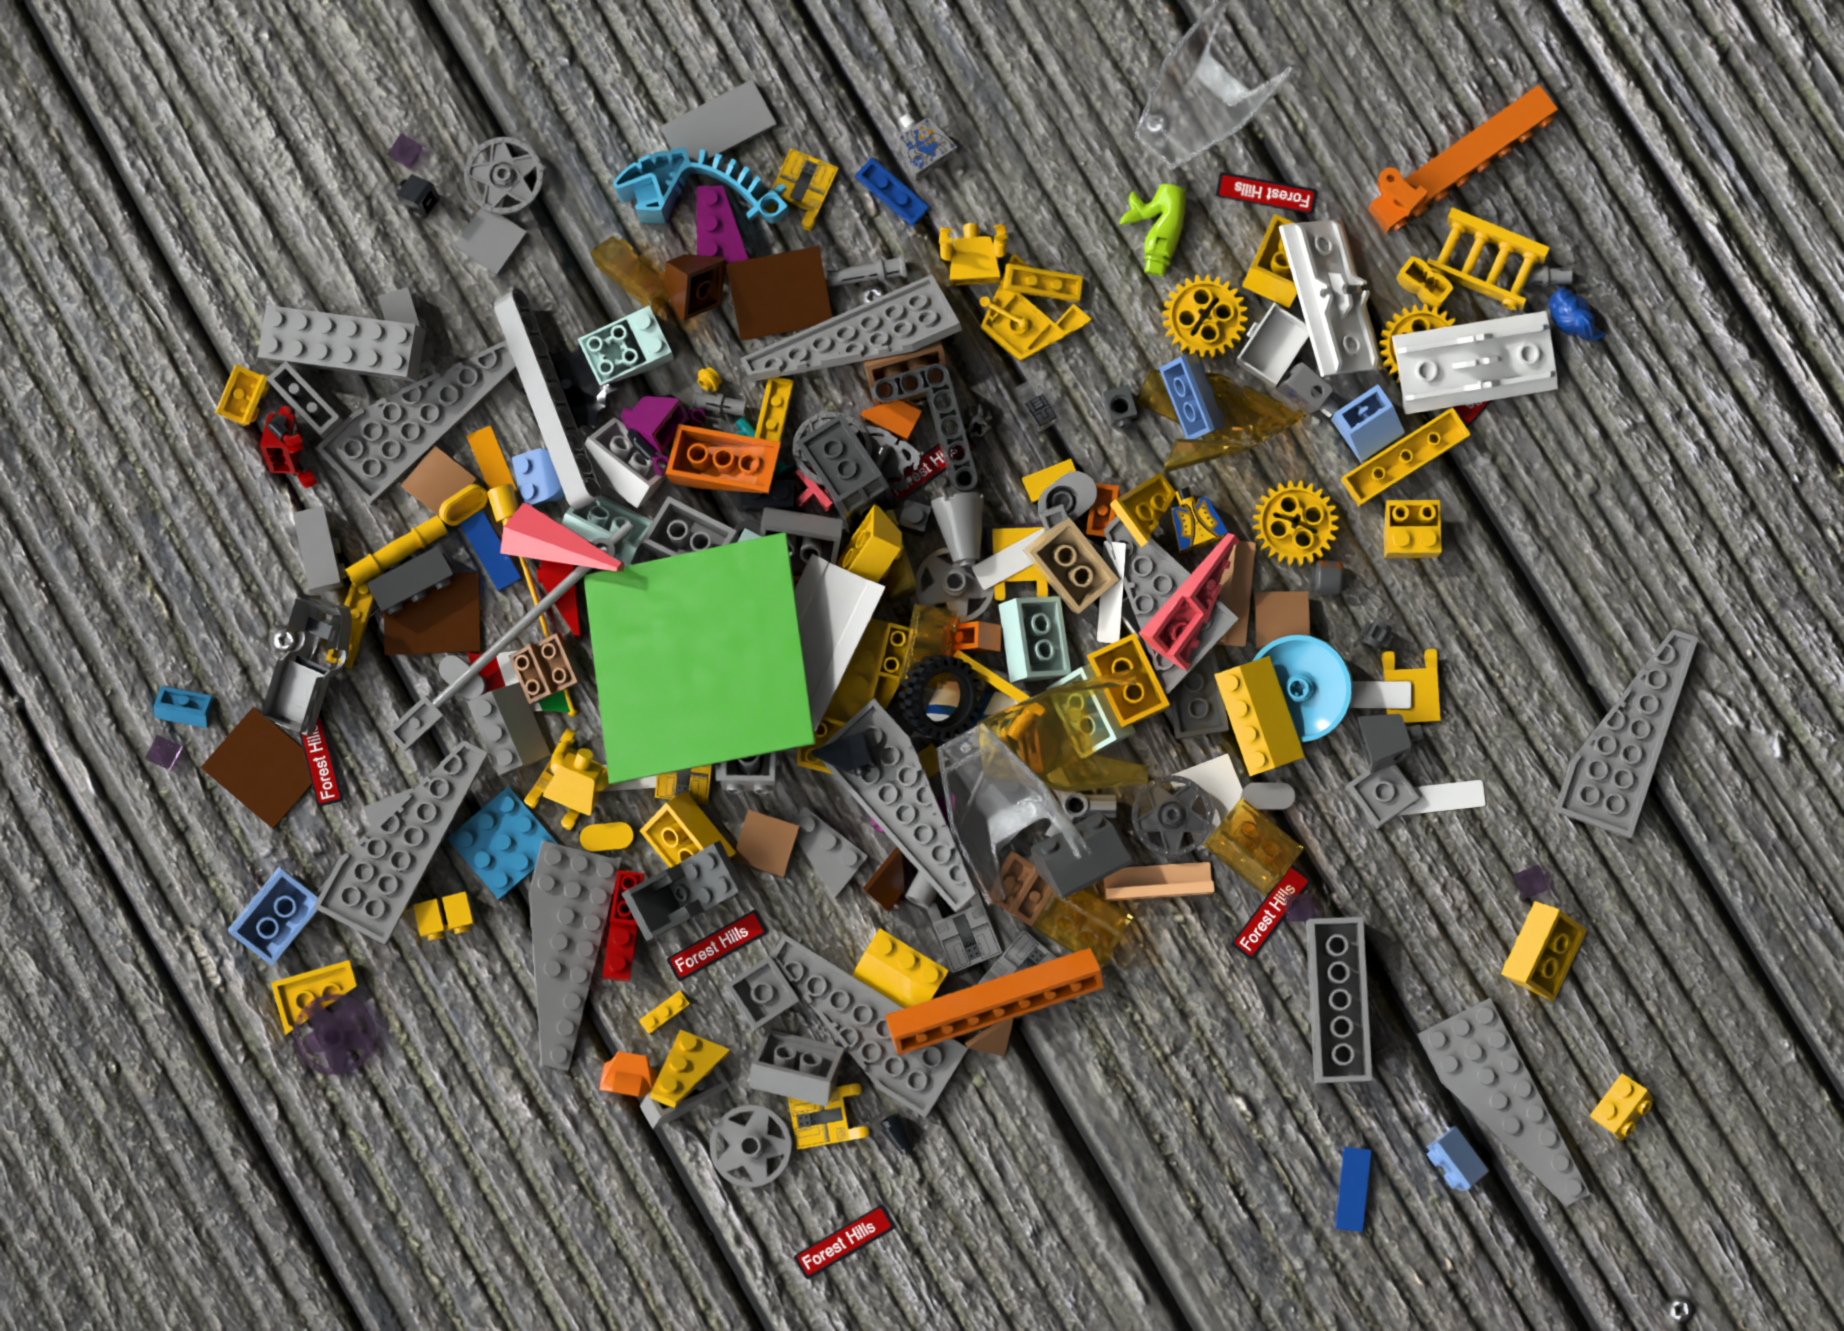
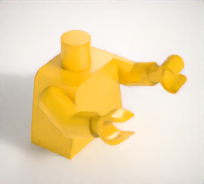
M977 223L965 224L963 226L964 238H955L954 242L953 238L949 237V233L953 229L940 227V256L943 260L951 262L950 286L1000 283L997 258L1006 255L1008 239L1004 223L993 226L996 229L994 242H992L990 236L980 237L979 224Z
M567 728L559 740L561 743H558L551 757V771L554 776L546 788L543 797L590 816L599 801L600 791L612 787L613 784H609L608 770L606 769L605 773L602 774L603 768L601 765L592 762L594 754L591 750L581 748L578 750L577 755L568 753L569 747L576 741L572 737L578 733Z

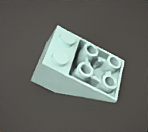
M650 306L578 339L600 386L650 371L674 360L672 351Z

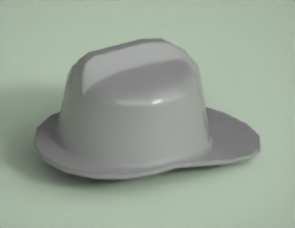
M1079 471L1069 472L1061 476L1040 495L1038 512L1063 504L1067 514L1074 521L1095 502L1097 486L1094 480L1086 473Z

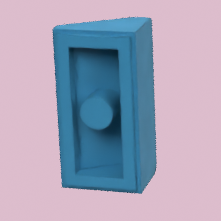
M161 686L154 704V716L157 719L206 728L214 696Z

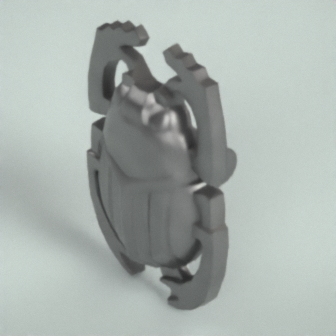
M872 426L864 427L868 434H884V437L872 436L870 438L872 443L871 458L884 476L890 489L902 492L912 481L911 477L904 481V471L913 462V469L917 470L921 454L905 441L900 440L898 446L895 445L898 439L884 429ZM858 432L857 438L866 450L865 442L860 432ZM903 449H906L911 454L910 461L904 456ZM889 478H901L898 483L888 482Z

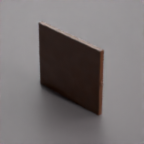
M819 246L725 263L732 295L731 304L734 305L740 341L806 329L832 318L827 291L828 283L825 281Z
M454 573V578L450 580L451 584L438 591L434 588L426 592L428 596L416 603H413L411 600L403 604L404 609L396 614H382L384 619V655L481 652L480 615L482 611L480 610L479 573Z
M254 707L251 708L231 733L225 736V740L200 767L272 829L280 823L312 786L303 748L269 719L261 716V713Z

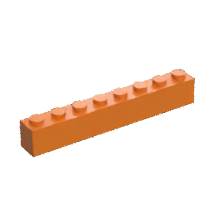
M1537 85L1403 179L1415 190L1421 185L1428 191L1426 199L1409 217L1401 212L1384 195L1379 196L1370 203L1369 212L1386 234L1392 230L1398 232L1408 224L1407 219L1413 215L1417 218L1429 209L1427 205L1436 200L1439 203L1450 194L1449 190L1456 185L1458 188L1462 187L1470 181L1471 174L1476 171L1482 173L1492 165L1491 160L1497 156L1501 159L1513 150L1511 146L1519 141L1523 144L1534 135L1532 131L1538 127L1544 129L1555 120L1553 117L1558 108L1542 87Z
M1087 948L887 1014L885 1018L888 1031L899 1056L1102 989L1104 986L1101 969L1091 948Z

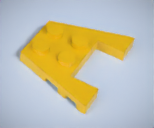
M1013 253L1009 260L1010 264L1031 267L1016 253ZM1004 273L991 303L1020 319H1027L1029 325L1023 329L1019 327L1017 322L988 308L981 324V329L1016 360L1022 362L1088 325L1091 322V318L1073 303L1063 316L1054 323L1022 294L1004 291Z

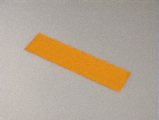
M491 425L466 435L488 490L512 484L520 507V495Z

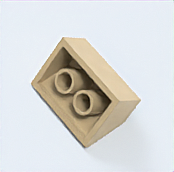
M1071 518L1042 533L1023 549L1024 553L1069 609L1077 614L1082 612L1119 580Z

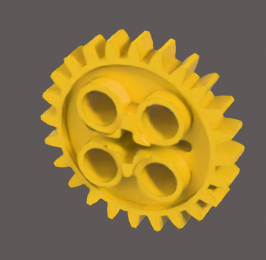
M1209 274L1206 275L1204 281H1201L1199 275H1196L1194 283L1185 278V287L1176 284L1175 288L1178 293L1169 292L1168 296L1172 301L1164 302V306L1169 310L1162 312V317L1168 318V320L1163 322L1162 327L1170 328L1165 336L1175 337L1171 345L1175 346L1180 343V353H1183L1186 349L1190 350L1189 354L1197 352L1199 353L1200 360H1203L1205 353H1208L1211 360H1213L1216 351L1221 356H1224V347L1232 351L1234 348L1232 341L1240 342L1241 338L1237 333L1244 334L1246 330L1240 324L1247 323L1248 318L1241 316L1246 313L1247 307H1239L1244 298H1235L1238 289L1235 288L1229 291V281L1220 285L1219 276L1214 282H1211ZM1198 294L1205 295L1208 302L1206 304H1198L1194 297ZM1217 298L1219 301L1211 310L1209 318L1204 320L1196 335L1191 336L1190 333L1199 323L1201 315L1203 316L1207 312L1210 304ZM1225 309L1229 312L1230 317L1221 319L1217 316L1216 311ZM1184 315L1190 316L1193 319V323L1189 326L1183 325L1179 318ZM1210 330L1214 333L1215 338L1206 340L1202 337L1201 332Z
M1414 304L1411 313L1404 307L1401 311L1402 317L1395 313L1392 317L1395 323L1387 321L1385 326L1388 330H1383L1381 336L1387 340L1379 342L1380 347L1386 348L1379 354V357H1387L1383 367H1392L1388 375L1391 376L1395 373L1399 375L1392 336L1413 333L1412 325L1414 324L1422 325L1425 331L1450 327L1456 319L1452 318L1447 321L1445 319L1447 311L1438 315L1437 306L1433 308L1432 312H1429L1427 304H1424L1421 311ZM1398 376V378H1397V383L1400 382V377H1399V376Z
M1291 480L1288 481L1287 488L1278 483V492L1269 488L1267 492L1270 498L1262 495L1260 501L1264 506L1256 505L1255 510L1260 513L1252 517L1253 521L1259 522V524L1252 527V531L1260 532L1255 537V541L1263 540L1264 543L1260 550L1269 548L1268 558L1273 557L1275 554L1278 555V564L1282 562L1283 558L1287 559L1289 567L1293 560H1297V564L1301 567L1305 558L1309 564H1312L1313 555L1319 559L1322 558L1323 554L1320 549L1330 550L1331 547L1326 541L1334 542L1336 537L1330 534V532H1337L1339 528L1332 525L1333 522L1338 520V516L1330 514L1336 507L1327 506L1330 497L1322 499L1320 497L1322 489L1314 493L1312 491V483L1307 489L1303 488L1302 480H1300L1297 487L1293 486ZM1283 501H1290L1294 504L1295 510L1286 512L1282 509L1281 503ZM1315 511L1319 515V521H1308L1306 512ZM1277 513L1284 519L1275 518L1273 514ZM1294 518L1299 520V525L1296 529L1291 527ZM1281 525L1284 528L1285 534L1282 536L1274 535L1271 531V526ZM1306 528L1317 530V533L1314 534ZM1305 535L1309 539V545L1304 547L1298 545L1296 536Z

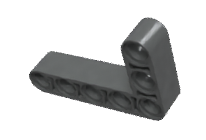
M932 364L875 381L871 388V394L876 401L881 403L922 392L926 393L951 485L960 491L974 488L978 480L977 472L947 368L941 364ZM932 369H937L941 373V380L937 384L933 383L929 378V373ZM907 376H912L916 381V387L912 391L907 390L904 386V379ZM881 383H886L891 388V393L887 398L882 397L878 392ZM940 394L945 395L948 399V406L945 409L939 408L936 404L937 397ZM947 420H951L955 424V432L952 435L944 431L943 426ZM955 445L959 446L963 453L958 461L954 460L951 456V449ZM962 471L968 473L970 477L969 483L966 486H962L958 482V475Z

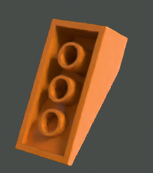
M678 424L666 475L671 484L698 489L769 494L781 442Z

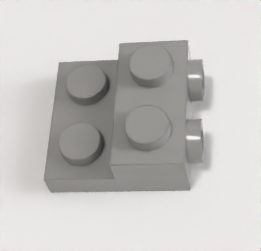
M771 956L766 957L726 983L723 987L725 992L722 994L728 1006L731 1008L735 1005L740 1015L737 1016V1019L745 1030L750 1028L752 1033L800 1001Z

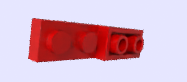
M617 871L602 975L603 979L630 982L639 926L621 893L643 882L644 873Z

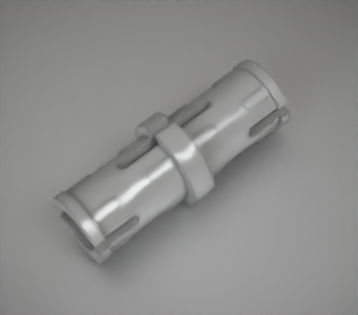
M1542 266V268L1532 269L1525 285L1548 287V284H1572V267L1548 268V266Z
M694 392L692 408L715 411L717 415L727 413L744 417L747 409V400L726 398L724 394L715 396Z

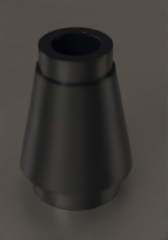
M899 1112L880 1122L882 1133L901 1155L915 1148L905 1117H901Z

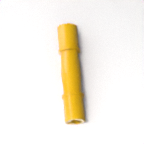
M436 515L419 526L411 528V532L390 542L374 554H367V557L346 568L345 572L352 584L358 587L376 575H381V571L402 561L419 548H426L425 546L447 534V530L441 519Z

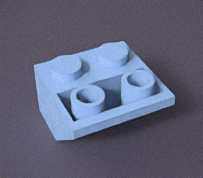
M1378 384L1335 412L1331 419L1361 463L1405 434L1393 404Z
M1456 1126L1451 1127L1426 1146L1430 1151L1427 1153V1156L1436 1167L1440 1166L1446 1173L1443 1177L1452 1189L1456 1188L1459 1191L1468 1190L1489 1171Z

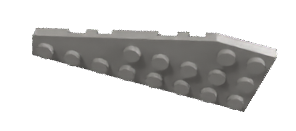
M931 274L744 356L740 360L750 381L754 382L913 352L957 333L962 328Z
M505 340L477 353L476 356L462 363L458 362L445 371L437 372L405 387L390 397H384L373 405L353 412L315 449L372 506L517 369L507 341Z
M1675 629L1669 632L1570 761L1553 812L1629 839L1632 838L1698 637Z
M873 698L823 746L862 732L868 737L877 766L870 768V773L856 777L855 774L851 775L824 761L822 762L953 910L958 913L978 894L911 738L880 703Z
M465 740L462 741L440 762L441 764L419 782L420 784L397 803L371 831L364 835L350 851L338 860L313 908L387 945L489 753Z
M547 841L541 842L528 893L539 1026L541 1065L568 1071L621 860Z
M784 934L771 954V958L878 1089L926 1118L968 1048L950 1038L898 1056L888 1031L885 1015L904 1008Z
M1491 998L1417 1034L1441 1083L1564 1206H1568L1591 1194Z

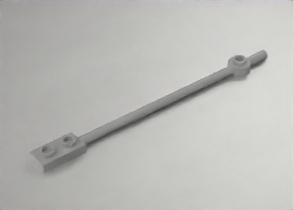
M628 520L610 538H597L591 544L599 549L606 547L608 555L615 558L616 546L635 527ZM578 566L433 701L425 695L386 731L403 751H407L445 716L440 708L564 595L592 567Z

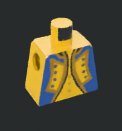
M1190 487L1175 492L1180 506L1171 509L1170 516L1179 555L1221 540L1228 534L1225 525L1207 496L1195 500Z

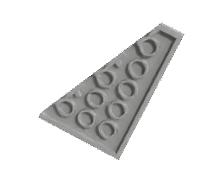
M1116 516L1103 531L1108 543L1112 547L1111 552L1114 560L1116 556L1111 542L1126 544L1124 581L1122 579L1140 630H1142L1191 574L1151 537L1141 547L1122 520ZM1216 599L1208 622L1202 625L1197 638L1200 642L1198 647L1192 650L1188 660L1191 665L1187 671L1154 651L1145 641L1160 684L1167 696L1239 621V618L1218 599Z

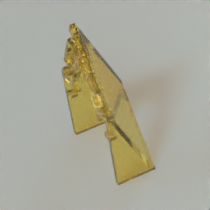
M1149 369L1136 398V403L1181 424L1160 370ZM1205 373L1208 383L1214 390L1216 404L1223 413L1225 427L1202 436L1203 440L1176 438L1162 470L1164 473L1250 450L1304 419L1307 413L1300 410L1292 412L1289 408L1282 406L1283 402L1245 385L1244 388L1238 387L1230 383V378L1223 374Z

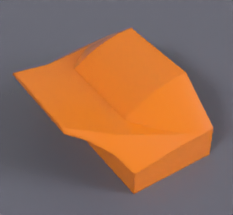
M1095 483L1097 486V496L1094 504L1088 511L1086 536L1106 538L1103 530L1117 516L1110 504L1122 495L1120 494L1119 486Z
M618 1051L611 1061L604 1063L599 1090L645 1098L652 1091L658 1077V1072L651 1067L647 1056Z

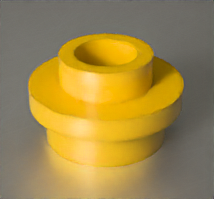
M707 367L697 372V381L702 389L711 392L719 389L718 385L722 381L714 369Z

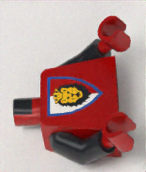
M287 406L281 407L279 414L271 413L267 416L260 443L261 450L270 473L293 474V476H298L304 488H309L317 484V481L311 469L304 473L302 472L304 467L298 461L299 451L303 450L304 447L302 445L301 431L295 417V410Z

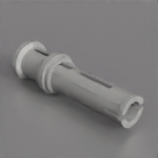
M904 254L899 255V258L888 260L878 258V260H875L876 263L827 270L829 287L873 279L884 282L886 278L898 276L907 278Z

